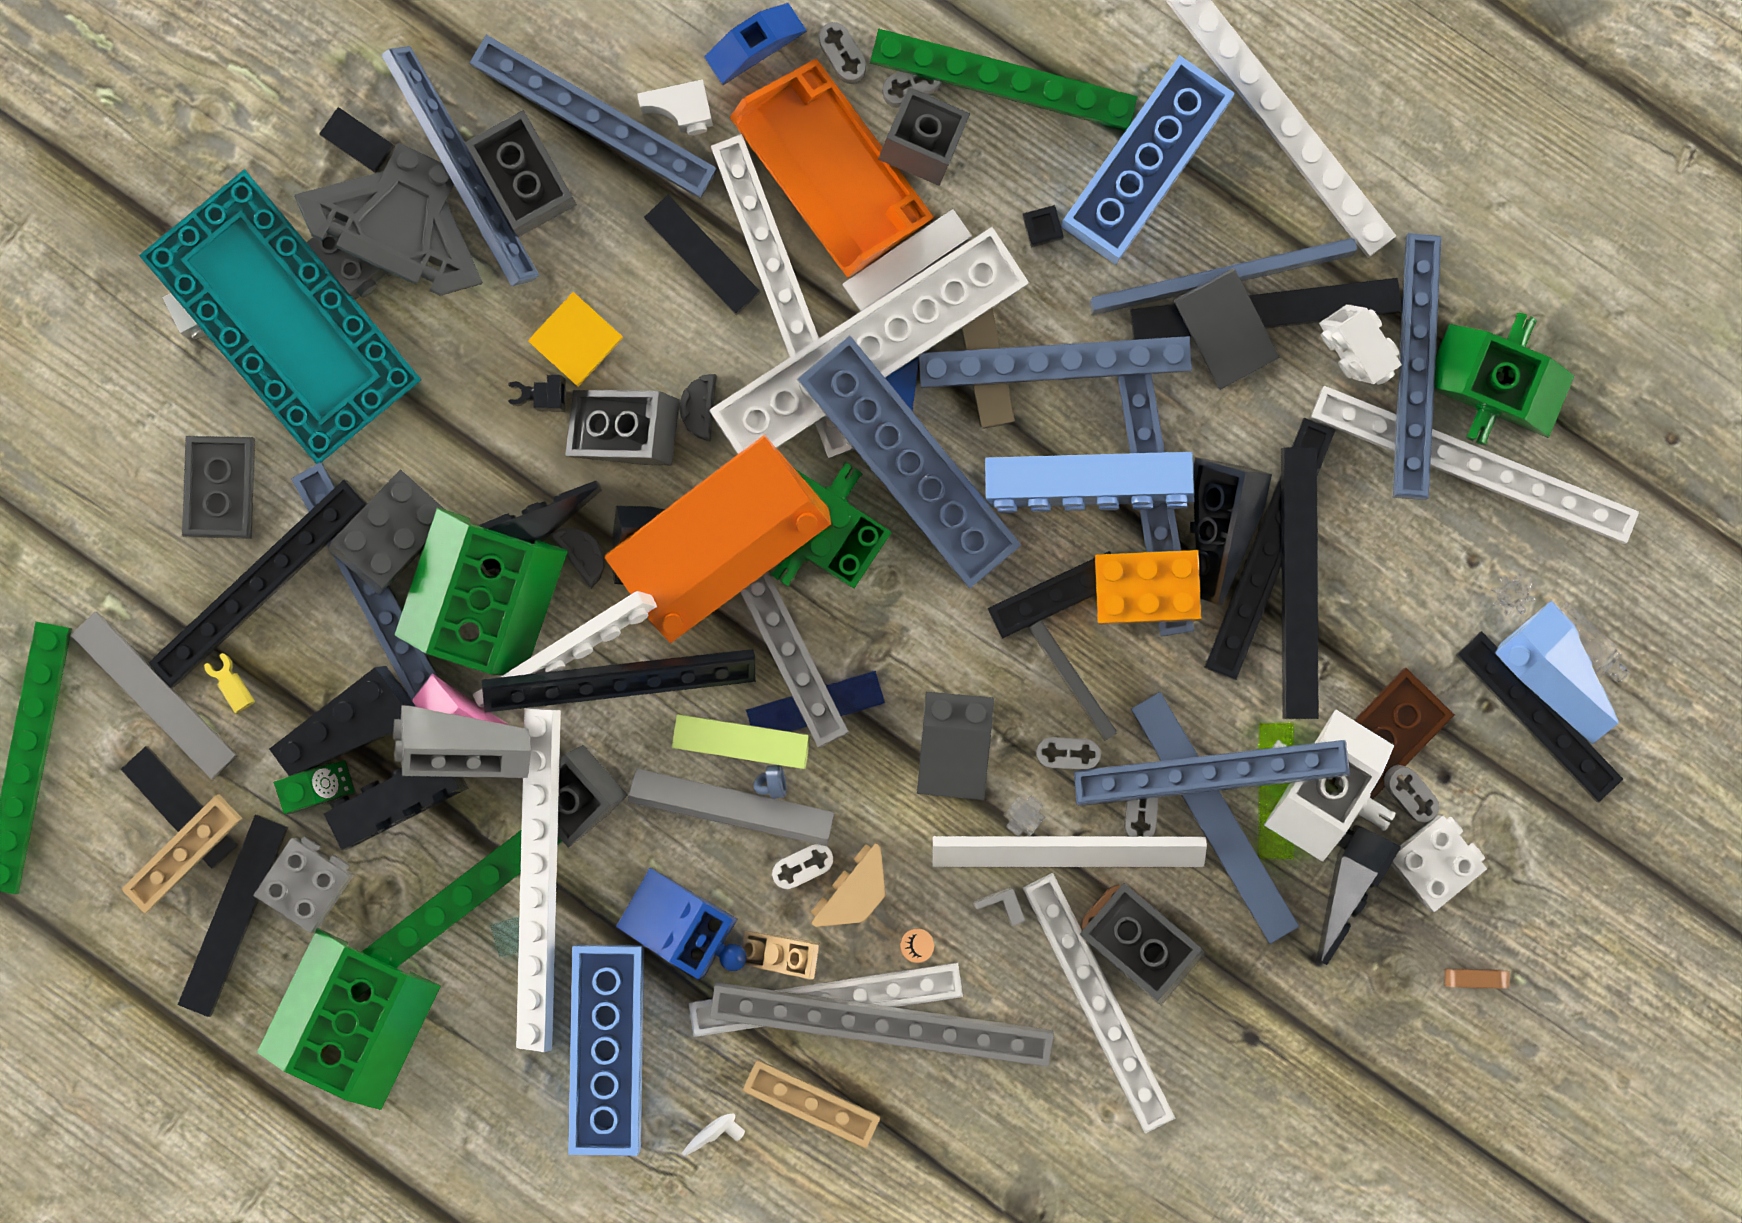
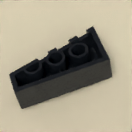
M387 666L374 667L274 744L269 750L288 776H292L394 734V719H401L402 705L416 706Z
M401 767L391 773L392 778L382 783L376 780L360 788L362 792L360 795L352 799L347 795L330 803L332 809L324 813V816L341 850H348L469 789L464 778L402 776Z

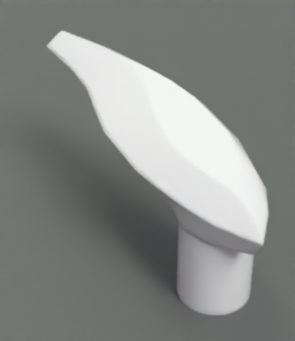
M735 1114L721 1116L701 1130L682 1153L686 1156L698 1150L706 1143L716 1140L723 1132H726L735 1141H739L744 1135L745 1130L734 1122Z

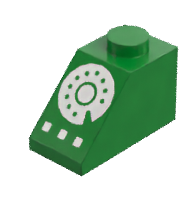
M346 760L307 770L273 782L283 814H294L356 793Z

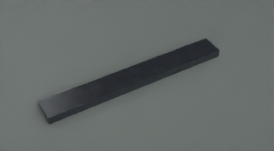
M1398 278L1249 295L1265 329L1321 322L1346 304L1364 307L1368 310L1372 309L1377 315L1394 314L1402 311ZM1175 304L1130 310L1133 340L1192 337Z
M1303 418L1292 447L1317 448L1318 476L1335 430ZM1281 475L1204 666L1208 670L1233 680H1237L1282 566Z
M1284 447L1281 448L1282 719H1319L1317 448Z
M344 479L148 662L149 665L170 688H174L336 537L368 504L347 480Z
M753 649L482 679L484 712L756 682L755 654Z

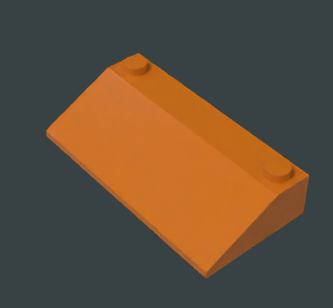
M817 58L744 97L729 117L847 278L877 261L934 219V216L900 170L878 160L883 147Z
M764 434L605 555V559L630 594L640 591L652 595L657 607L648 612L649 616L647 618L671 644L830 526L829 508Z

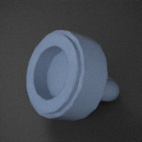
M767 766L766 773L760 774L754 781L753 787L755 792L760 795L770 794L772 799L785 797L787 794V784L782 766ZM765 781H767V786H762V784Z

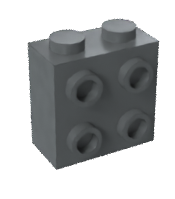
M338 219L333 220L334 222L339 223L343 226L346 225L345 222H342ZM326 233L322 241L313 237L306 242L354 299H357L359 296L362 298L368 296L377 288L376 282L384 275H393L336 248L335 246L339 239Z

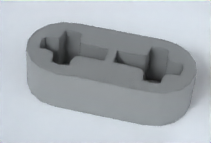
M831 22L823 26L819 33V43L838 77L847 84H854L862 80L866 73V62L848 30L838 22ZM829 32H833L835 35H842L840 37L842 50L838 51L833 42L826 43ZM847 55L851 63H859L856 74L853 75L850 71L844 73L845 61L842 57Z
M897 72L885 80L882 94L888 105L900 108L908 88L903 90L902 98H898L896 94L890 96L889 93L892 92L893 84H897L899 88L910 84L911 88L930 95L940 88L942 82L933 80L932 84H928L924 80L915 84V81L922 77Z
M1051 737L1042 740L1036 748L1037 760L1044 767L1091 769L1097 765L1101 757L1100 748L1094 741L1089 739ZM1049 743H1054L1055 749L1066 750V757L1057 756L1054 758V762L1050 763L1047 756H1042V749L1048 748ZM1086 744L1089 751H1093L1095 756L1088 759L1087 764H1082L1081 758L1070 757V750H1082L1083 745Z
M1396 765L1388 769L1385 773L1384 785L1403 810L1411 818L1424 823L1433 820L1439 812V801L1421 778L1406 766ZM1399 774L1406 777L1404 781L1410 788L1408 791L1396 786L1398 784L1396 777ZM1417 796L1426 802L1425 807L1427 810L1424 813L1418 810L1419 805L1413 799Z
M1159 797L1145 799L1144 808H1139L1140 800L1126 801L1124 828L1128 837H1152L1154 835ZM1139 811H1144L1143 821L1149 824V831H1143L1142 836H1137L1136 830L1131 829V823L1138 821Z

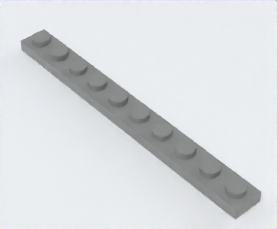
M715 982L710 1019L1047 1067L1049 1066L1054 1036L1053 1030L719 982Z

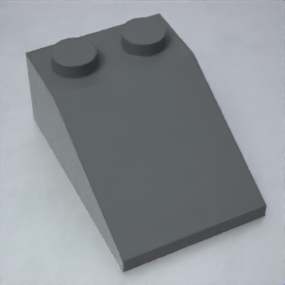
M573 390L565 456L639 465L672 466L680 399L661 391Z
M926 692L917 794L984 800L992 730L993 697Z
M1125 883L1120 886L1079 934L1160 1006L1205 955L1199 945Z

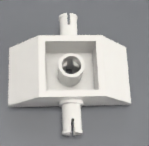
M1338 710L1333 712L1315 743L1346 740L1350 776L1335 777V785L1338 787L1337 792L1330 791L1329 793L1326 792V785L1324 784L1326 779L1291 782L1264 824L1267 828L1322 862L1346 834L1358 815L1378 826L1382 831H1385L1390 823L1379 817V815L1387 820H1393L1395 816L1394 811L1387 809L1370 798V793L1381 777L1394 745ZM1277 740L1272 748L1286 747V745Z

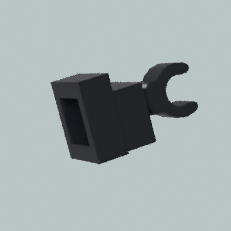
M547 375V382H534V387L525 386L517 381L508 384L513 389L520 388L522 392L520 398L508 400L513 406H522L527 401L534 400V408L537 411L565 412L566 379L562 375Z

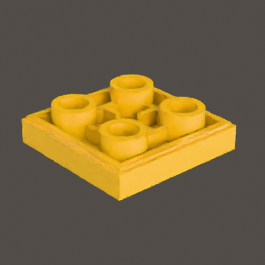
M572 292L532 335L528 342L579 387L622 341L623 336L577 294Z

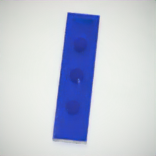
M876 671L826 685L841 717L885 704ZM793 696L746 710L750 725L789 732L808 727Z

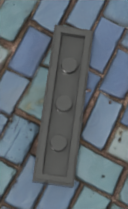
M1038 621L1032 625L1029 631L1103 740L1106 741L1117 734L1116 729L1044 623Z

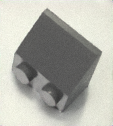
M909 87L878 160L940 186L970 113Z
M584 745L564 754L559 760L558 837L568 848L606 818L628 795Z

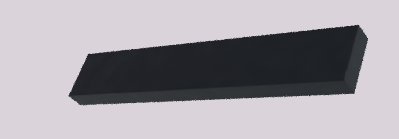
M1480 631L1456 656L1596 802H1600L1623 778L1575 728L1508 668L1495 653L1498 647Z
M255 814L177 1005L207 1017L212 1016L259 899L253 895L272 868L289 828L288 826Z

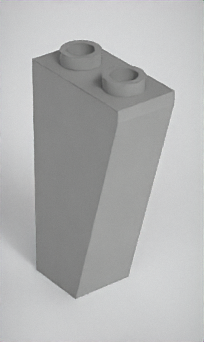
M404 705L401 707V719H394V740H400L395 741V762H401L402 776L528 778L531 755L529 729Z

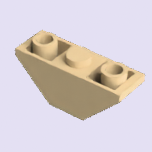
M875 843L870 847L865 844L853 859L858 863L850 874L844 870L832 885L837 891L829 900L822 897L810 913L815 918L811 923L815 927L865 922L886 896L880 845Z
M744 931L742 948L747 956L744 966L814 979L820 942Z

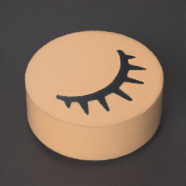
M911 929L901 939V952L911 962H924L931 957L934 951L933 938L924 929Z

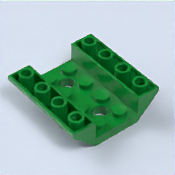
M437 507L395 631V636L426 654L491 675H504L531 658L568 550L538 540L531 544L469 523V517ZM486 559H495L500 563L501 570L497 575L489 576L482 571L481 564ZM470 622L477 625L480 632L476 638L466 639L460 634L459 629L464 623Z
M317 928L257 1053L282 1071L339 1098L382 1110L441 985L411 971L409 974L347 946V941ZM358 982L368 984L371 988L370 998L365 1001L355 999L352 995L353 985ZM327 1045L338 1047L341 1052L340 1060L336 1063L326 1062L322 1058L323 1047Z

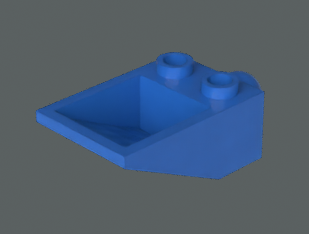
M649 868L616 925L617 928L697 979L705 977L716 956L719 957L723 968L728 971H738L746 963V952L740 945H724L738 918L653 868ZM714 918L718 919L721 923V927L717 932L712 931L709 927L710 921ZM695 948H700L704 953L701 961H696L692 956Z

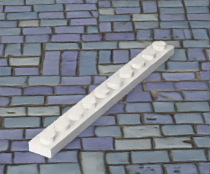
M1165 0L1351 238L1355 239L1356 244L1366 257H1371L1393 240L1396 234L1211 0Z
M741 134L711 145V149L789 356L792 357L818 340L819 337ZM827 416L815 423L828 460L854 450Z
M1322 387L1310 419L1395 452L1396 414L1329 387ZM1432 429L1430 467L1622 544L1628 542L1639 511Z
M525 708L524 728L529 729L531 755L528 778H523L516 1048L547 1052L552 1050L561 710Z

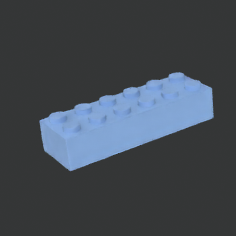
M1179 55L1067 213L1061 228L1117 265L1224 113L1235 93Z
M1192 452L985 458L986 500L992 508H997L998 513L1017 512V507H1031L1032 512L1051 511V506H1065V511L1085 510V505H1099V510H1118L1119 504H1133V509L1142 510L1152 509L1153 503H1167V508L1180 509L1187 508L1188 502H1194V461Z
M576 944L572 946L568 1155L638 1156L641 1151L644 945Z

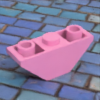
M433 673L412 699V702L418 708L508 725L492 713H485L483 707H479L476 702Z

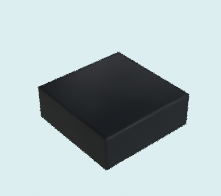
M1055 205L1022 214L1031 248L1064 238Z

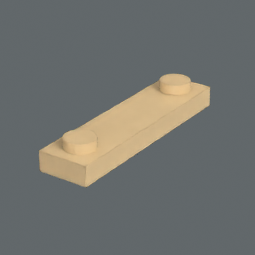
M220 794L215 795L121 890L144 914L149 912L243 818Z
M756 1059L742 1092L867 1149L881 1116L758 1059Z

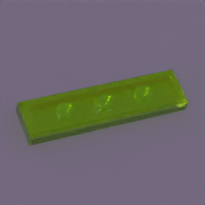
M1258 723V750L1272 748L1277 740H1280L1286 746H1293V723ZM1290 783L1258 786L1259 859H1294L1293 843L1264 826Z

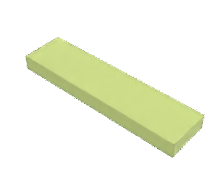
M677 714L672 748L806 769L811 735Z

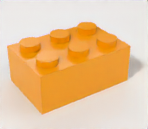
M1198 550L1095 555L1097 618L1099 625L1201 621Z

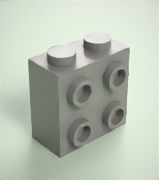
M303 836L302 839L298 837L290 839L253 896L312 933L317 928H320L354 874L347 870L349 864L334 854L330 858L319 851L321 845L311 838Z

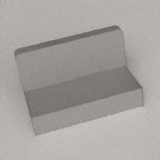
M1012 887L973 901L977 910L1002 901L1009 923L1012 926L1025 922Z

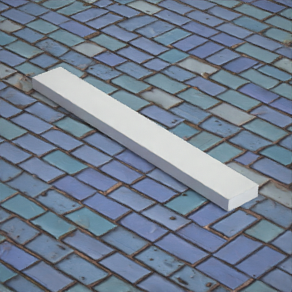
M934 836L932 867H1204L1207 843L1206 837Z
M1050 873L1022 887L1144 1133L1146 1134L1175 1119L1088 942L1079 935L1082 930L1054 874Z
M958 962L775 990L888 1007L963 997ZM712 999L689 1002L693 1037L764 1027L710 1019Z

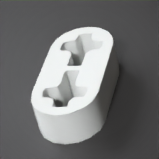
M819 844L804 848L775 864L772 872L773 880L777 886L783 889L797 887L827 872L833 864V853L829 847ZM817 849L819 853L826 852L828 858L824 860L825 867L819 869L817 864L808 868L805 867L803 862L813 857L811 851ZM783 864H787L789 868L800 864L802 871L793 875L794 882L789 883L786 879H779L778 874L782 872L781 866Z

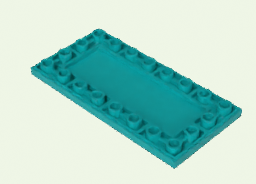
M245 169L139 255L316 464L323 462L422 380Z

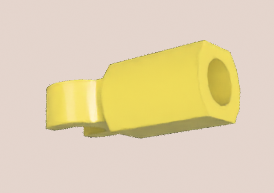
M222 653L219 656L224 665L220 671H216L211 663H206L204 666L206 672L211 677L218 679L219 683L217 685L235 714L253 705L255 700L238 673L232 672L233 663L231 658Z

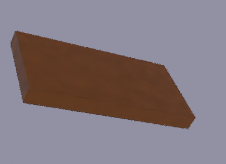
M1404 668L1354 719L1355 722L1394 745L1385 769L1370 793L1371 799H1374L1385 788L1384 777L1388 769L1396 765L1406 766L1455 716L1407 668ZM1336 778L1327 780L1336 790H1338V787L1335 785Z

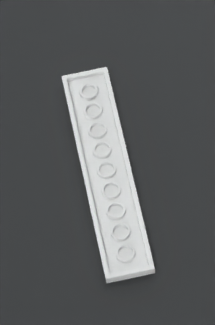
M991 227L717 404L709 412L737 454L741 453L764 434L778 448L826 417L821 408L797 381V378L849 335L886 378L1026 287L1029 282L993 227Z

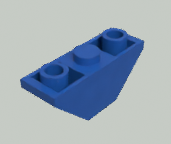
M785 3L760 11L731 29L704 58L721 84L725 85L806 33L807 30L790 4Z

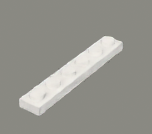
M640 591L634 592L501 677L565 670V664L573 659H581L593 652L592 647L600 642L615 639L621 634L620 630L627 625L637 624L645 620L649 616L648 612L657 607L652 595ZM481 689L474 693L473 697L479 707H484Z

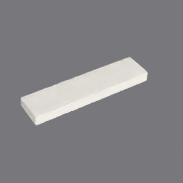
M952 209L844 282L842 286L861 312L970 240L972 235L954 209Z

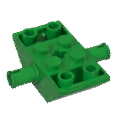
M1516 314L1507 339L1488 331L1449 324L1435 359L1434 391L1472 406L1477 410L1471 428L1466 435V438L1472 442L1474 439H1477V444L1487 445V440L1496 418H1501L1546 438L1550 437L1575 375L1551 357L1526 347L1532 330L1537 323V320L1532 316L1526 319L1527 314ZM1501 372L1505 374L1504 380L1508 382L1504 385H1501L1496 378V375Z
M846 462L830 487L826 486L825 488L795 469L829 508L831 525L782 560L770 574L776 580H779L787 569V572L781 579V583L789 587L790 582L802 564L809 561L827 574L855 589L892 533L847 503V496L863 473L855 468L850 477L846 479L853 469Z

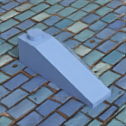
M1551 600L1503 640L1495 653L1525 685L1591 744H1594L1615 727L1619 721L1603 686L1599 683L1592 667L1591 659L1583 648L1575 625Z

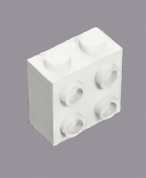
M1346 304L1319 323L1324 331L1321 333L1323 341L1330 350H1336L1341 358L1338 364L1349 379L1352 377L1358 381L1380 385L1390 380L1395 375L1394 370L1402 365L1397 358L1400 354L1397 346L1389 337H1384L1379 329L1382 326L1381 320L1372 309L1368 310L1364 307Z
M1437 815L1401 844V848L1391 864L1424 907L1431 912L1437 911L1487 870L1482 863L1485 857L1473 843L1467 845L1460 836L1463 833L1462 828L1452 817L1446 819L1444 815Z

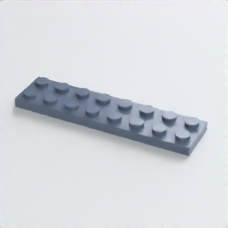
M850 335L797 378V381L968 588L973 587L1021 546L1020 542Z

